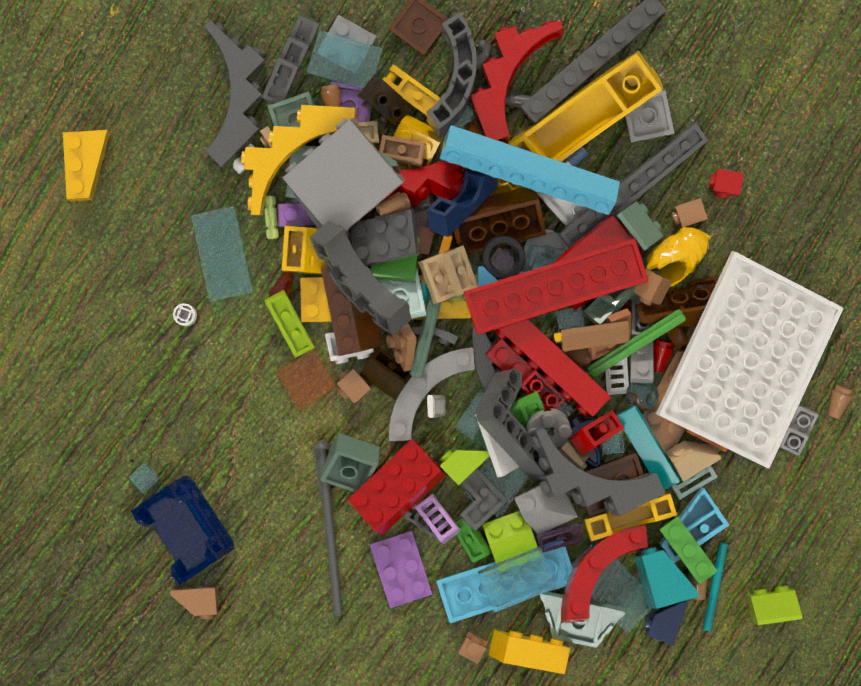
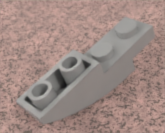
M639 295L631 302V339L654 325L653 323H641L636 309V304L641 303ZM653 341L629 356L630 382L653 383Z

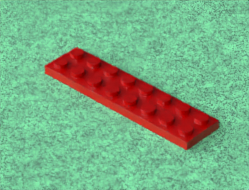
M634 238L476 287L463 293L476 334L479 335L636 286L649 280Z

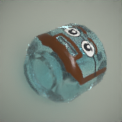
M632 382L626 390V400L629 405H637L639 410L642 411L652 409L659 398L658 389L652 383Z

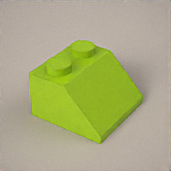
M449 450L440 458L442 461L440 466L460 485L490 455L487 450H455L453 453Z
M520 511L482 524L499 573L541 558L531 526L523 518Z
M788 586L775 587V591L767 592L766 589L753 590V594L748 595L751 621L756 625L802 619L796 592L793 589H789Z

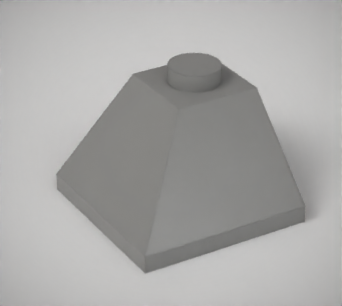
M540 485L514 498L523 518L537 535L578 517L567 492L557 497H548L542 492Z

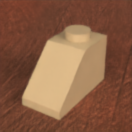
M683 441L665 452L683 482L721 459L712 445Z

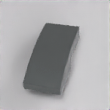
M413 327L412 331L416 340L419 341L422 327ZM434 329L433 337L434 335L438 336V342L449 346L450 343L453 345L456 343L458 336L444 330Z

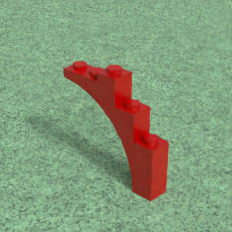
M553 20L547 21L541 27L535 29L532 27L527 28L520 34H518L516 26L512 28L504 27L495 33V44L501 58L494 57L488 59L483 64V74L489 89L481 88L471 95V105L483 136L506 144L509 143V132L505 120V103L512 79L533 52L546 43L563 36V26L560 20L556 22Z
M441 160L432 165L416 169L400 170V173L397 174H401L406 181L384 200L398 192L400 194L406 193L410 204L417 207L423 200L427 199L431 192L438 197L452 201L458 195L463 185L465 171L468 168Z

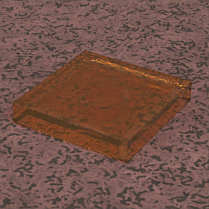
M314 349L276 372L299 410L337 387Z

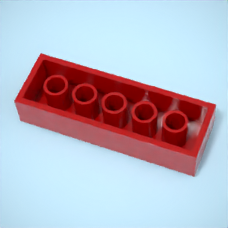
M528 319L498 328L493 332L503 341L507 339L512 344L510 347L519 356L523 354L528 359L527 363L536 371L539 369L544 373L543 378L552 386H558L561 389L559 393L567 401L572 399L577 404L575 409L584 417L587 415L593 417L611 398L605 390Z

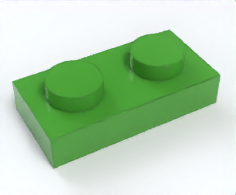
M462 518L455 521L461 530L457 537L472 563L492 553L478 529L473 531Z

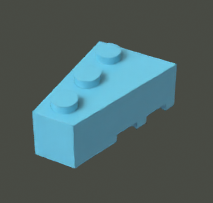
M702 487L679 516V519L699 546L729 526L724 516ZM663 537L659 542L660 546L674 563L680 560L679 556L666 538Z

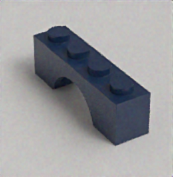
M468 168L465 171L463 185L458 195L452 201L439 197L427 209L430 231L449 237L499 187L498 178Z

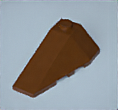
M718 277L695 279L689 282V286L682 289L676 287L671 290L670 294L665 295L661 305L652 303L649 306L643 302L636 304L641 323L656 324L680 309L684 313L686 320L677 326L696 327L716 286Z

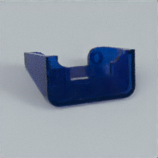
M189 476L177 479L131 510L135 521L144 527L152 525L175 560L171 565V575L179 585L234 549V542L196 483Z

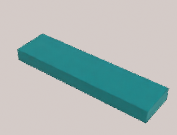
M637 405L618 413L616 416L624 426L625 433L650 473H657L663 489L665 490L681 481L680 476Z

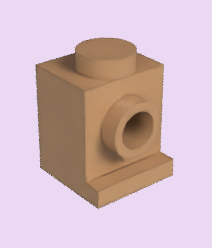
M468 631L458 649V654L478 664L488 642Z

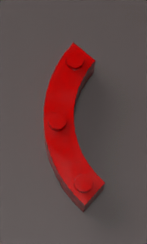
M646 525L631 527L614 533L597 543L584 554L568 578L565 593L562 597L561 623L584 622L590 619V599L599 576L616 558L648 548Z

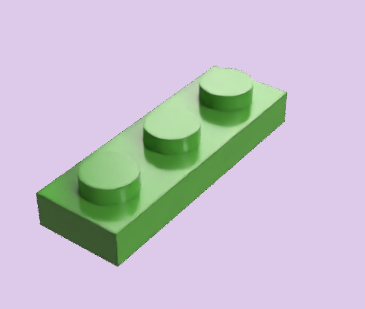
M678 516L659 529L698 584L703 583L718 572Z

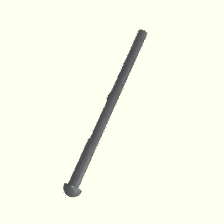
M319 440L314 444L313 450H315L319 498H322L326 531L325 544L328 551L334 616L342 615L330 484L320 481L327 459L326 448H330V445L324 440Z

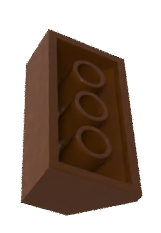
M321 267L339 356L382 346L380 329L373 322L374 317L367 311L362 313L351 303L326 270L329 267Z

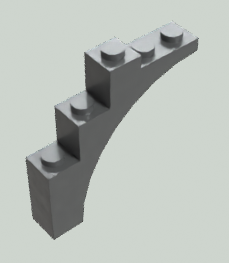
M210 20L204 27L217 42L224 55L229 70L231 91L225 122L217 138L206 150V153L224 169L260 132L257 128L259 123L251 115L248 117L245 115L262 99L260 93L262 89L253 80L250 83L248 81L265 64L263 59L265 55L256 46L252 49L247 45L241 50L243 46L234 37L230 40L225 35L227 30L219 22L214 24Z
M536 428L529 432L531 435L530 443L540 456V466L547 472L539 476L541 480L540 488L548 497H557L573 489L572 497L579 506L588 507L605 499L604 506L607 512L611 513L612 516H621L665 494L657 473H647L633 479L619 481L596 477L577 468L568 461L554 446L545 428Z

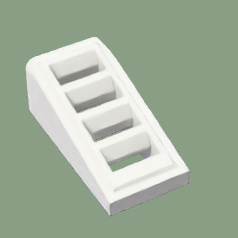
M627 357L614 365H622L621 370H610L609 368L605 371L606 390L609 395L626 394V391H629ZM623 374V378L611 379L610 375ZM624 383V387L611 388V384Z
M444 395L427 396L429 418L445 417Z

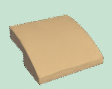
M459 246L419 261L433 304L464 294V291L478 287L464 246Z

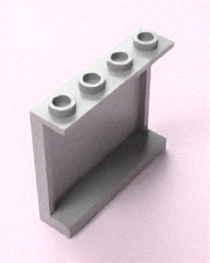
M345 118L335 126L337 128L335 133L332 135L327 133L318 141L321 145L315 150L312 147L302 155L304 159L298 165L296 162L291 164L285 170L287 174L283 177L322 225L329 221L335 225L342 226L346 231L406 181L401 174L396 173L354 123L356 121L354 118L350 120Z

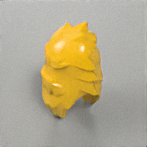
M681 228L675 235L669 236L652 249L646 259L648 263L647 269H660L659 275L672 281L670 287L678 284L688 274L693 272L696 265L706 255L711 236L696 228Z

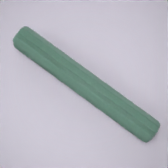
M431 296L410 372L411 376L415 378H422L441 306V302L433 304Z

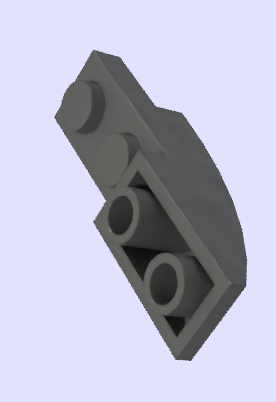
M473 325L472 348L474 347V362L484 391H486L493 375L500 371L497 366L492 367L491 364L493 362L485 355L494 344H490L487 338L490 333L486 332L477 335Z

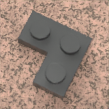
M478 468L460 484L473 497L474 501L459 516L473 531H476L507 501Z

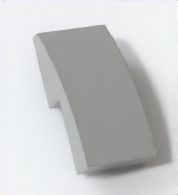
M799 405L780 447L800 456L809 438V433L819 416L818 413Z

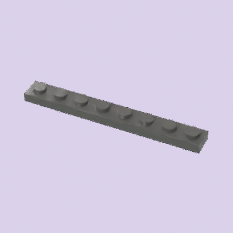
M644 0L521 105L520 109L533 124L537 123L663 15L666 9L658 0Z
M692 123L620 182L616 204L610 214L614 217L617 216L709 141L697 123ZM588 208L559 231L558 235L568 248H571L609 215Z

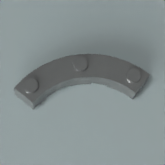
M460 12L442 23V36L451 50L454 62L451 83L441 99L426 111L427 122L439 138L446 134L450 125L454 126L464 114L470 103L476 82V48L471 30Z
M328 221L310 236L318 258L324 259L329 268L326 271L334 283L362 313L367 311L372 315L375 324L394 335L412 319L409 304L404 299H400L390 292L373 276L372 271L362 263L348 240L347 232L342 226Z

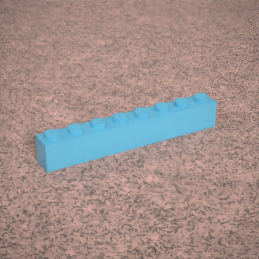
M450 125L444 138L440 159L449 163L457 164L470 170L595 210L599 213L609 215L616 204L619 181Z

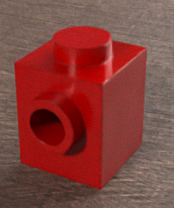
M723 169L715 170V174L711 173L709 179V186L712 187L711 192L716 193V197L722 199H729V196H740L744 174Z

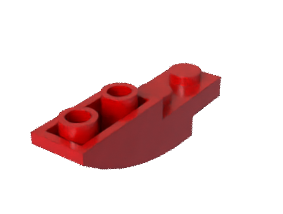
M501 338L485 353L501 371L513 368L519 370L522 375V385L520 388L527 395L537 391L545 411L558 409L566 400Z

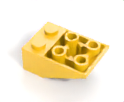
M406 114L393 137L425 142L424 166H428L433 161L445 134L439 138L432 127ZM398 163L400 170L420 168Z
M285 226L282 258L283 272L322 274L321 267L328 265L324 259L318 258L310 236L318 228Z

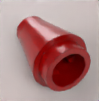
M662 339L655 340V344H653V371L664 373L674 350L672 342Z

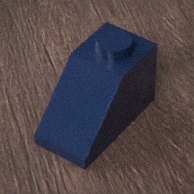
M686 601L675 603L654 612L652 617L648 616L644 625L645 634L673 645L688 603Z

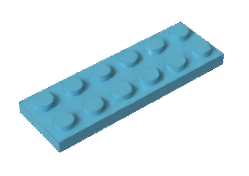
M560 540L538 547L541 558L500 573L496 562H492L436 580L449 623L540 595L541 590L549 592L567 586L568 578L573 569L564 541Z

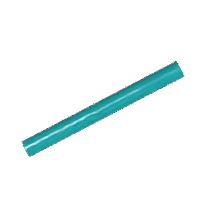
M719 542L715 568L718 572L712 578L703 630L706 631L712 630L728 548L727 543Z

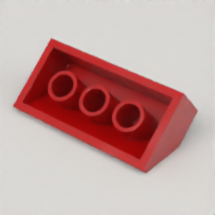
M610 214L551 264L631 240L633 237ZM585 302L572 305L571 307L576 311Z

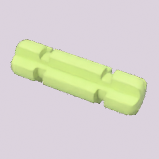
M266 196L264 205L266 206L264 212L266 227H268V230H266L268 239H277L279 237V232L276 228L278 220L275 196Z

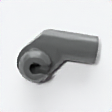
M484 39L477 45V49L481 53L477 57L476 73L490 59L492 51L491 44H488Z

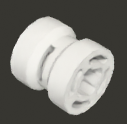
M183 303L176 306L173 311V317L179 325L191 326L197 320V311L193 306Z

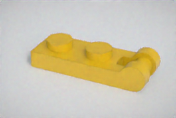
M395 65L391 66L387 77L382 79L425 116H427L426 111L441 99ZM397 77L402 79L398 86L393 83Z

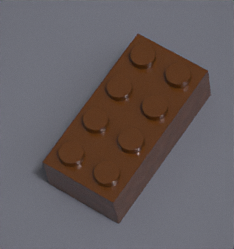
M522 187L489 196L453 232L457 247L464 246L466 254L471 255L482 252L484 245L496 236L506 235L520 242L546 235L537 192ZM500 244L495 246V248L505 246L507 244Z

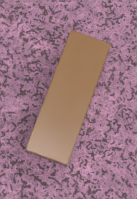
M628 321L561 330V346L563 351L629 342Z

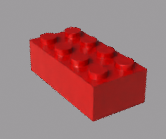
M411 439L364 483L348 501L376 533L384 535L447 474L417 441Z

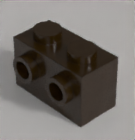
M373 75L358 95L364 101L362 106L371 113L375 111L378 114L376 118L385 125L390 123L397 127L412 107L391 86Z
M380 347L376 349L359 374L394 400L397 399L412 377L410 374L411 370L404 372L400 363L396 362L395 357Z

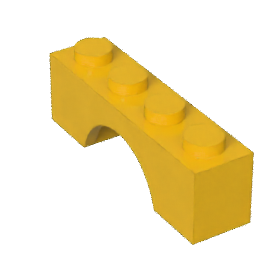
M666 493L621 516H612L611 513L606 511L590 518H583L589 540L594 541L611 536L624 529L677 516L671 494Z

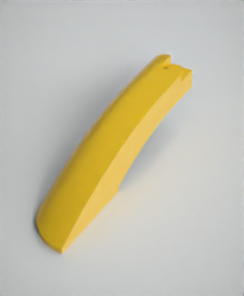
M638 50L559 104L537 123L530 125L511 139L508 144L562 162L608 127L661 92L663 85L654 68L649 66ZM498 178L499 187L491 195L522 188L523 186Z

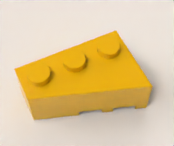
M108 130L63 133L67 200H93L102 161L105 157V150L111 135Z
M494 629L489 656L506 664L565 674L570 648L563 645L564 641L551 638L549 642L537 635L530 634V637L523 636V633L510 631L509 633Z

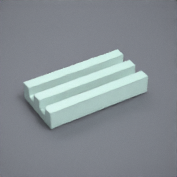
M710 465L686 481L671 487L678 499L681 500L716 479L717 475ZM709 472L711 476L682 493L679 491V489Z

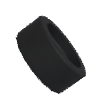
M506 235L496 236L484 245L482 263L492 276L500 279L509 278L517 275L523 268L525 252L522 245L514 238ZM507 244L515 250L516 261L511 268L499 270L492 265L490 254L497 245Z

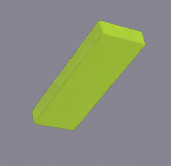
M284 290L264 300L295 358L315 348Z

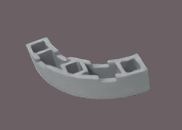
M474 347L459 349L441 355L425 365L422 378L411 377L394 405L389 427V441L411 440L413 420L418 406L435 385L454 374L475 370Z

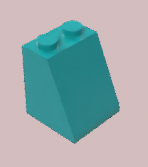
M656 547L639 551L640 555L634 557L648 608L658 609L700 597L698 591L664 550L657 551Z

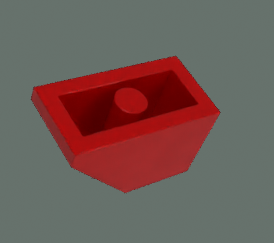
M611 410L583 427L569 439L581 457H583L625 428L614 411Z

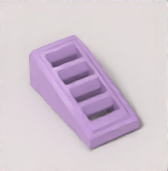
M433 494L415 507L441 543L445 544L461 531ZM434 503L435 507L425 513L424 510ZM437 511L441 512L433 520H430V517L434 515ZM445 518L447 521L437 528L435 525ZM448 526H451V527H452V528H451L449 531H447L445 534H443V535L441 534V532H442L444 529H446Z

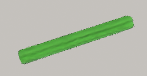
M680 309L671 313L630 339L629 342L622 344L589 365V372L594 377L603 373L686 320L684 313Z

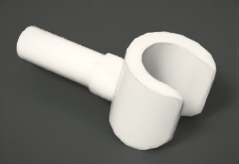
M250 143L248 147H255V146ZM241 156L233 164V168L238 174L245 170V165L241 164Z

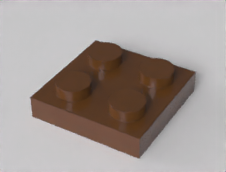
M409 0L388 30L425 56L442 33V23L449 18L424 0Z

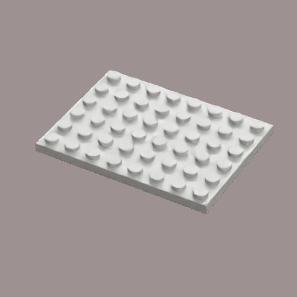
M731 251L656 414L753 462L770 468L844 308L745 256Z

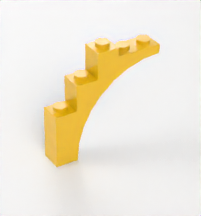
M301 105V110L297 111V123H300V127L273 126V131L269 133V144H272V148L246 147L245 152H242L241 164L245 165V170H253V175L250 174L249 188H252V197L248 198V210H251V215H263L265 199L271 182L285 161L305 144L325 136L327 133H335L337 131L335 126L343 119L350 120L354 118L356 120L354 123L357 125L356 108Z

